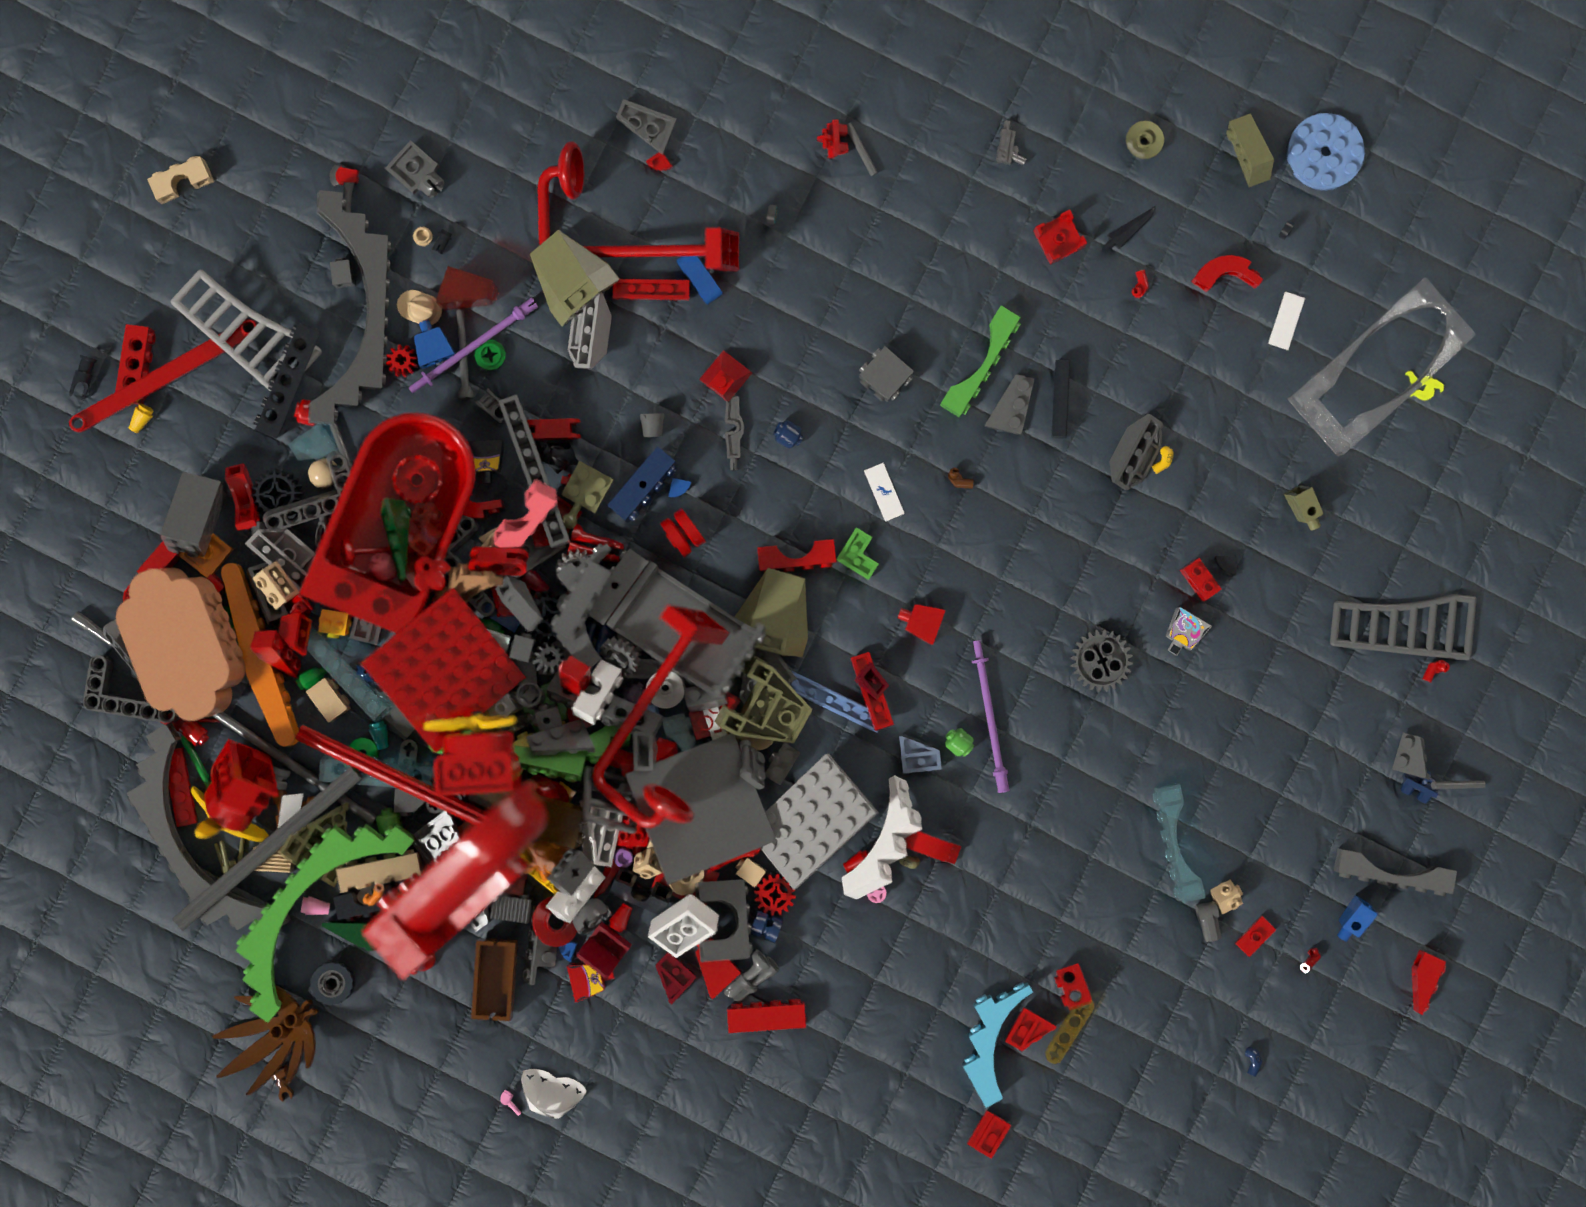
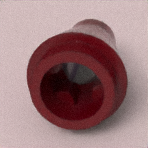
M533 570L526 573L521 579L528 588L540 592V594L550 588L540 575Z

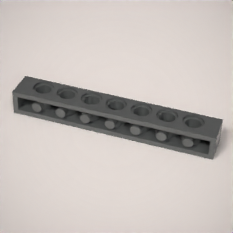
M514 395L500 400L499 404L529 487L535 480L550 486L518 396ZM556 503V506L548 511L546 518L542 522L552 549L571 543Z

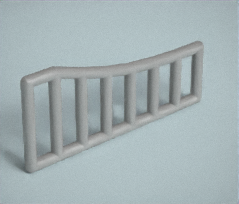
M198 270L171 299V304L268 389L270 380L277 374L275 371L279 360L283 362L285 354L281 356L265 375L255 367L285 335L293 338L290 336L291 329L271 321L252 310L225 290L205 271ZM202 279L210 288L189 310L181 303V300ZM217 292L226 300L204 323L196 314ZM233 305L242 312L219 336L211 327ZM248 316L258 321L259 323L235 349L225 342ZM266 326L277 331L250 362L240 355ZM297 339L295 342L297 349H300L303 344L306 346V341L303 339ZM316 345L306 370L322 353L321 349ZM291 376L283 383L284 385L291 384ZM276 392L274 394L278 398H281L283 396L281 392Z

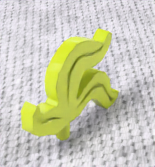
M1412 371L1405 373V375L1409 376L1410 382L1414 387L1426 385L1423 391H1411L1410 397L1414 395L1421 400H1429L1434 396V388L1440 389V392L1444 391V385L1438 380L1432 379V374L1428 375V379L1419 380Z

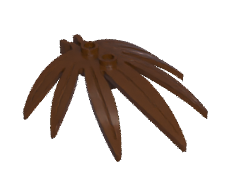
M275 985L278 999L283 1002L280 1009L276 1012L279 1014L278 1017H272L268 1023L263 1019L242 1023L212 1036L214 1039L240 1038L270 1030L268 1034L257 1040L231 1061L216 1077H226L249 1068L281 1046L247 1091L246 1096L251 1095L278 1071L289 1055L294 1042L295 1046L285 1084H289L294 1078L300 1066L303 1052L306 1068H310L315 1056L316 1040L313 1028L308 1020L311 1015L319 1012L318 1009H311L307 1012L310 1005L313 1004L312 1000H306L300 1007L288 992ZM234 996V999L251 1006L250 1000L253 996Z

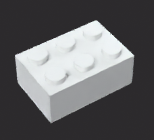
M690 894L651 920L648 937L677 958L716 933L719 915Z

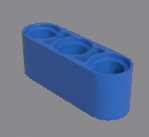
M681 256L676 260L707 305L723 295L697 256Z

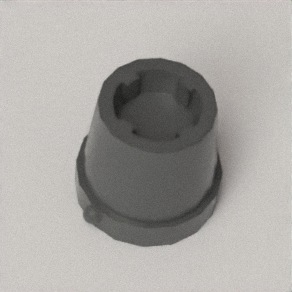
M665 413L640 414L643 437L663 436Z

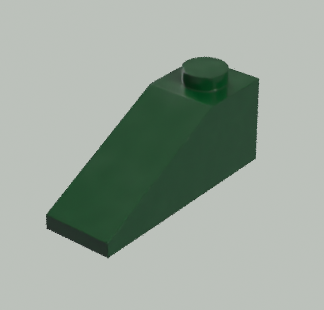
M322 922L323 928L358 947H365L366 951H377L362 933V930L370 922Z

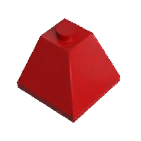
M723 350L699 380L729 402L752 372Z

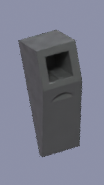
M506 575L503 579V585L498 586L496 591L506 607L531 632L539 624L542 616L525 582Z

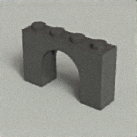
M744 880L696 883L695 892L698 900L702 903L718 902L727 905L733 911L736 920L734 931L727 939L702 941L699 943L700 962L750 958L752 944L751 942L749 943L748 937L751 934L750 923H747V915H749V904H746L745 897L748 895L747 884H744Z

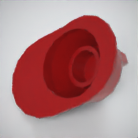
M535 774L531 777L530 781H533L538 786L534 790L536 794L569 802V794L561 784L540 774Z

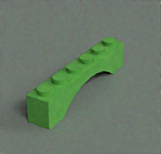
M1000 306L989 324L990 346L984 363L970 378L960 384L951 386L940 404L941 407L958 417L962 413L964 415L967 413L971 406L968 403L971 397H977L981 390L978 387L981 381L986 382L991 374L988 371L990 366H996L1001 356L998 353L1001 348L1004 350L1007 348L1011 341L1008 339L1011 332L1015 334L1021 325L1018 323L1020 319L1018 315Z

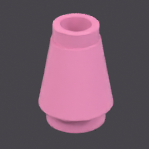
M310 896L308 898L303 897L301 913H305V915L329 914L330 903Z

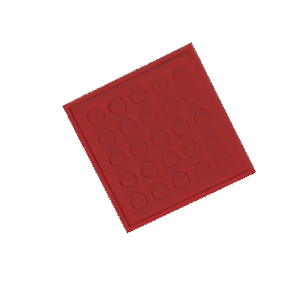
M453 587L360 663L435 753L443 748L444 736L459 734L462 731L425 730V723L471 718V715H473L471 712L483 711L484 713L526 678Z

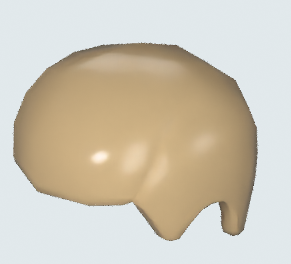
M327 458L314 461L308 470L310 482L318 488L332 486L334 483L327 464Z

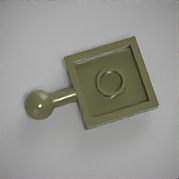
M579 461L561 494L575 502L570 513L562 517L565 528L571 529L576 526V516L581 507L596 513L614 479Z

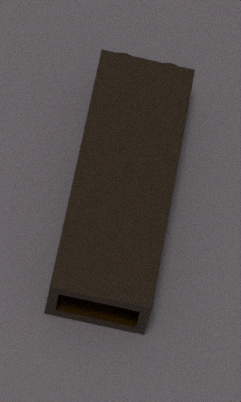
M513 791L469 794L468 804L488 813ZM538 795L547 810V823L542 834L537 839L572 849L577 848L580 844L582 845L585 837L583 828L588 823L583 820V807Z

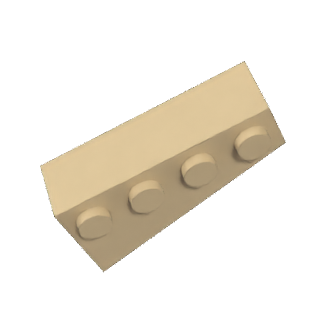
M414 849L406 850L403 855L395 856V853L383 855L384 859L377 860L376 857L366 858L364 863L358 864L357 860L346 862V866L336 870L340 892H347L352 888L361 889L373 884H385L393 880H404L415 872L420 876L424 872L421 855L419 852H414Z

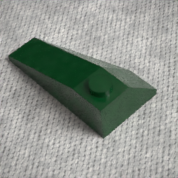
M384 498L380 514L399 583L402 584L406 578L409 524L412 514L410 507H406L405 501Z

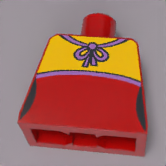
M571 963L567 965L575 1003L604 991L606 988L605 981L615 979L614 971H612L608 978H604L586 963Z

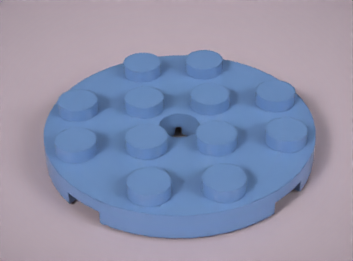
M1331 113L1316 114L1302 121L1292 132L1287 145V160L1294 175L1303 184L1318 190H1332L1348 183L1358 173L1364 160V143L1358 129L1346 118ZM1328 147L1331 154L1329 156L1322 155L1321 148Z

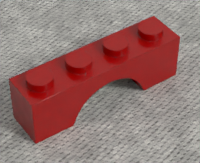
M834 539L814 541L811 551L806 556L798 559L784 556L777 546L757 548L759 569L764 571V573L768 568L792 572L795 571L794 568L802 567V570L814 569V565H821V568L833 567L832 563H836Z

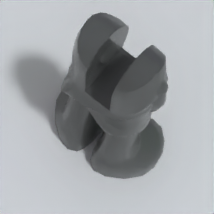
M758 949L751 955L754 962L752 967L733 980L724 990V994L727 997L733 998L738 1003L750 993L756 992L757 985L779 972V967L775 961L769 956L765 957Z

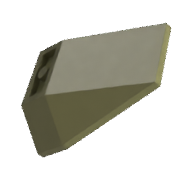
M557 230L530 253L550 312L562 327L577 315L576 312L599 293L607 291L620 280L608 263L560 230Z
M771 568L765 571L735 615L736 619L753 628H756L757 623L765 626L766 636L761 644L758 643L756 645V648L785 656L803 657L808 640L805 578Z

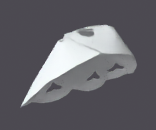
M528 1069L522 1072L521 1081L530 1110L550 1118H561L587 1092L581 1083L571 1078H555L549 1072L539 1069ZM526 1075H534V1077L529 1080ZM540 1076H542L543 1079L546 1078V1079H548V1080L542 1082V1079L540 1078ZM562 1084H565V1085H568V1084H569L570 1086H568V1087L565 1089V1087H564Z

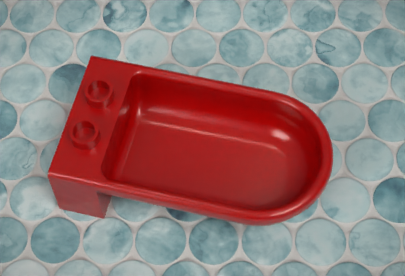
M413 412L393 416L380 423L369 433L356 457L301 587L300 595L394 633H397L422 612L432 589L430 586L421 592L416 585L414 588L412 587L407 576L404 583L400 584L397 575L391 581L386 582L377 580L371 573L369 563L372 556L377 553L389 554L388 551L355 554L354 563L351 566L345 567L341 559L340 545L343 539H349L353 544L354 550L388 547V539L380 514L384 498L403 500L393 487L392 476L394 469L404 458L422 455L433 460L438 465L441 472L442 485L437 495L428 502L414 504L405 501L406 507H410L412 514L409 531L416 534L421 541L422 553L419 558L429 557L432 560L438 558L444 560L471 496L476 473L471 448L464 436L453 425L431 414ZM414 474L411 481L414 485H420L423 479L421 475ZM427 563L423 565L424 570L428 569ZM407 565L408 568H409V570L411 571L413 577L415 578V576H414L412 570L410 569L409 565Z
M527 781L496 805L420 876L415 872L398 886V889L402 892L401 894L394 888L377 903L382 912L362 930V933L403 980L466 927L488 904L531 866L521 853L542 834L547 823V810L543 801L534 792L538 786L533 781Z

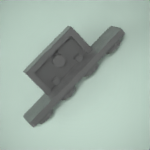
M534 905L531 911V928L528 931L529 943L528 949L525 952L526 965L522 973L523 981L529 985L535 984L537 966L555 967L557 947L544 944L535 934L533 914L538 905ZM551 927V928L554 929V930H559V929H560V928H557V927Z

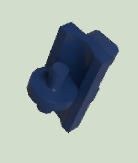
M1406 773L1403 774L1404 781L1400 788L1403 793L1411 795L1416 788L1420 791L1416 796L1419 801L1427 804L1432 797L1436 799L1438 792H1436V789L1431 788V783L1435 781L1434 779L1429 778L1428 780Z

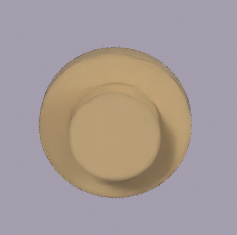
M419 227L414 231L413 239L416 244L427 246L431 243L433 235L428 228Z

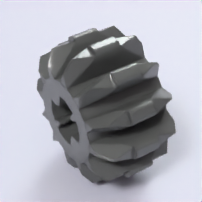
M543 643V648L538 646L536 648L537 652H534L532 655L536 658L532 662L533 665L538 664L539 666L536 670L540 671L542 668L543 675H546L548 671L551 675H554L555 670L559 671V667L564 661L562 658L565 657V654L559 653L561 647L554 648L555 643H551L550 647L547 643ZM547 655L551 657V658H550L551 662H547V661H546V660H547V658H546Z

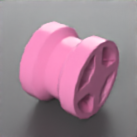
M883 886L879 890L877 889L873 893L867 894L872 902L880 903L886 897V889Z

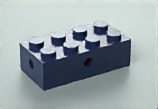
M657 446L608 506L627 523L630 520L634 522L640 515L639 510L642 506L647 507L652 501L651 496L655 491L658 493L664 487V480L667 477L671 478L676 473L677 463Z

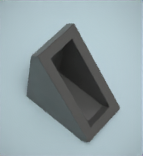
M634 731V771H654L658 751L654 732Z

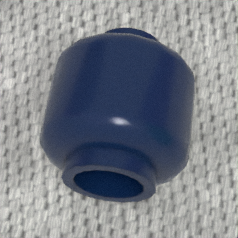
M785 420L783 423L779 422L773 433L775 441L789 449L795 445L798 446L803 439L801 435L802 429L789 420Z

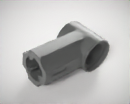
M1211 901L1195 905L1205 942L1222 939L1216 902Z

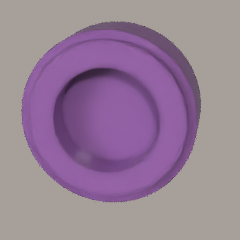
M621 847L615 851L613 858L617 866L625 868L631 865L633 854L630 849Z

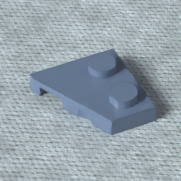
M899 736L903 774L942 769L940 750Z

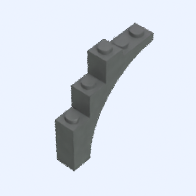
M599 544L592 550L594 554L589 558L587 556L583 557L577 563L579 565L577 568L572 563L567 564L565 562L557 569L559 573L556 575L571 592L569 595L564 593L557 599L559 603L556 606L561 612L564 610L561 608V605L565 598L570 599L573 593L570 590L575 580L580 581L582 577L580 571L584 564L587 563L589 565L590 561L598 565L611 551L607 544L604 546ZM585 622L574 641L561 634L556 635L574 658L590 668L601 660L589 639Z

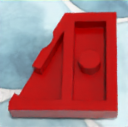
M1023 1007L1005 1042L1023 1051L1032 1043L1042 1039L1050 1031H1054L1057 1026Z

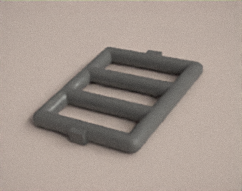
M585 766L583 820L605 826V829L611 831L617 829L631 834L636 833L637 823L630 817L628 825L591 814L592 806L627 816L616 805L591 798V790L599 791L594 783L591 782L594 767ZM608 769L604 772V778L621 782L622 775L617 774L616 770ZM633 796L624 797L637 808Z

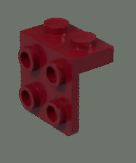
M601 921L579 950L577 957L599 975L608 978L632 944Z

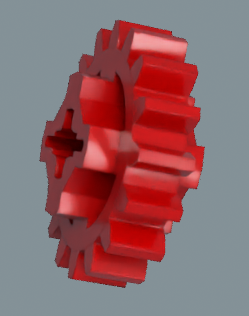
M779 873L774 878L771 874H769V879L762 877L763 884L758 883L757 886L760 889L754 891L755 894L759 895L755 898V901L761 902L758 908L765 907L764 913L770 910L771 916L774 915L775 911H778V914L781 915L783 909L788 912L787 906L794 905L791 899H796V895L791 893L795 890L790 888V884L785 881L784 877L782 879L779 878ZM773 882L772 887L764 889L768 883ZM780 883H782L787 888L788 892L783 891L780 888ZM775 886H777V892L781 895L777 896L775 903H773V895H770V893H773ZM763 897L768 898L771 902L770 906L764 902ZM781 900H787L783 905L777 907V903Z

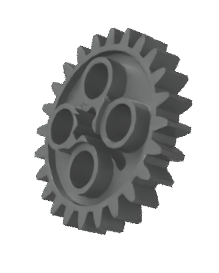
M1095 630L1094 636L1088 632L1087 639L1081 636L1082 643H1075L1078 649L1071 650L1076 655L1070 657V659L1075 660V663L1071 664L1070 667H1076L1072 674L1080 675L1077 681L1083 679V687L1090 684L1089 690H1093L1096 686L1097 692H1100L1102 687L1107 692L1109 686L1112 689H1116L1115 683L1122 685L1121 678L1128 679L1125 672H1131L1127 666L1133 665L1132 662L1128 661V658L1133 657V655L1127 654V651L1131 649L1130 647L1124 648L1126 640L1119 642L1120 635L1114 638L1113 631L1106 635V630H1102L1100 635L1098 630ZM1104 643H1108L1111 647L1110 652L1107 654L1101 649ZM1094 645L1097 646L1100 657H1105L1103 664L1109 672L1108 677L1105 674L1103 665L1097 663L1099 656L1093 648ZM1086 651L1093 653L1091 661L1085 660L1084 653ZM1112 660L1118 662L1119 667L1116 671L1110 669L1109 665ZM1095 668L1101 671V676L1098 679L1092 676V671Z

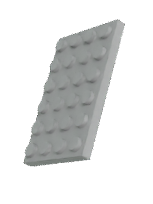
M825 754L765 812L776 841L762 846L761 850L795 890L878 812L829 754Z

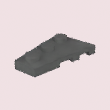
M1016 374L984 427L1021 435L1034 378Z
M582 719L526 737L533 756L555 755L558 752L570 751V754L588 750V753L595 752L594 745Z

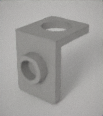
M512 691L504 695L487 711L491 716L504 717L509 716L513 711L524 706L518 702L516 694Z

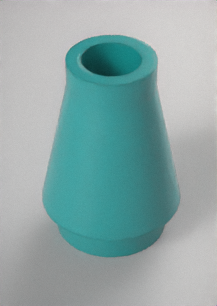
M384 720L370 723L368 731L378 750L389 747L387 724H384Z

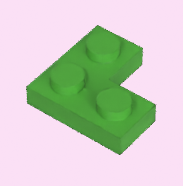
M856 527L836 561L867 580L870 579L879 564L863 554L872 537Z

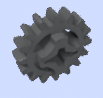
M614 637L611 640L607 639L600 648L599 655L603 656L601 660L622 669L625 676L629 673L632 675L639 667V662L641 661L637 657L639 653L633 651L635 647L628 646L629 642L625 643L621 638L618 641Z

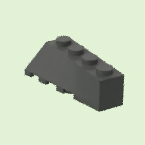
M590 561L589 565L585 563L582 567L580 581L575 580L570 589L573 592L570 599L565 598L561 605V608L564 610L560 616H555L551 624L554 626L553 631L571 641L575 640L611 575L610 571Z

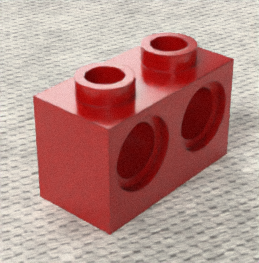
M1079 963L1056 971L1057 976L1054 979L1057 987L1062 988L1064 995H1061L1064 1006H1068L1069 1010H1073L1092 1003V998ZM1066 974H1071L1074 976V981L1067 983L1063 977ZM1073 992H1077L1081 995V999L1073 1001L1070 995Z

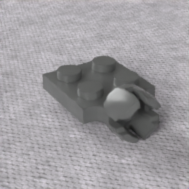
M411 140L385 167L391 175L413 194L420 190L428 197L433 198L438 195L433 186L442 191L445 185L444 180L436 174L440 166Z

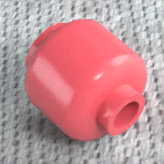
M377 553L372 556L369 569L375 578L386 582L394 579L397 572L391 555L388 553Z

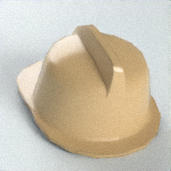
M405 291L397 302L398 312L401 316L418 324L422 321L430 320L432 325L441 317L442 308L439 301L433 296L420 291Z

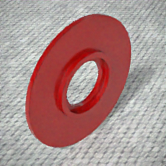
M551 896L541 901L536 907L533 914V928L536 936L544 944L559 947L569 943L575 937L577 930L573 920L570 923L564 921L563 926L559 930H554L549 926V917L553 913L546 906L554 897Z

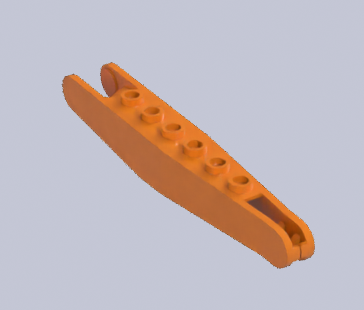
M227 563L221 570V576L225 585L238 644L243 652L248 681L276 742L280 746L295 745L299 742L295 739L299 728L290 704V695L284 686V677L279 672V669L259 659L250 649L254 632L265 631L266 628L263 618H260L258 612L260 606L258 601L253 598L243 568L238 564Z

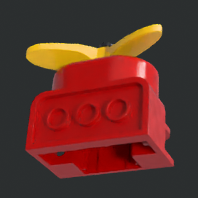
M483 711L471 712L473 714L471 718L425 723L424 729L430 731L472 730V733L446 735L443 737L444 755L439 756L434 762L435 795L515 791L520 787V772H523V770L520 768L518 755L514 753L513 733L511 731L484 732V729L498 728L497 726L513 724L516 722V717H483V714H481Z
M228 739L212 766V781L205 793L195 786L190 790L208 819L198 825L195 835L199 838H208L220 831H226L237 837L263 842L269 837L268 833L251 822L256 815L261 813L262 809L268 807V800L271 795L278 796L271 756Z

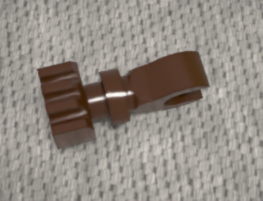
M287 1065L281 1066L271 1077L272 1080H277L275 1083L276 1086H279V1099L282 1102L285 1100L284 1092L289 1094L290 1099L294 1095L293 1090L288 1084H285L286 1078L284 1076L288 1073Z

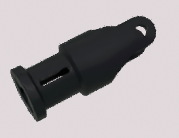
M80 355L81 361L78 370H75L69 396L73 395L75 386L82 382L84 385L82 400H84L93 377L91 374L94 363H97V360Z

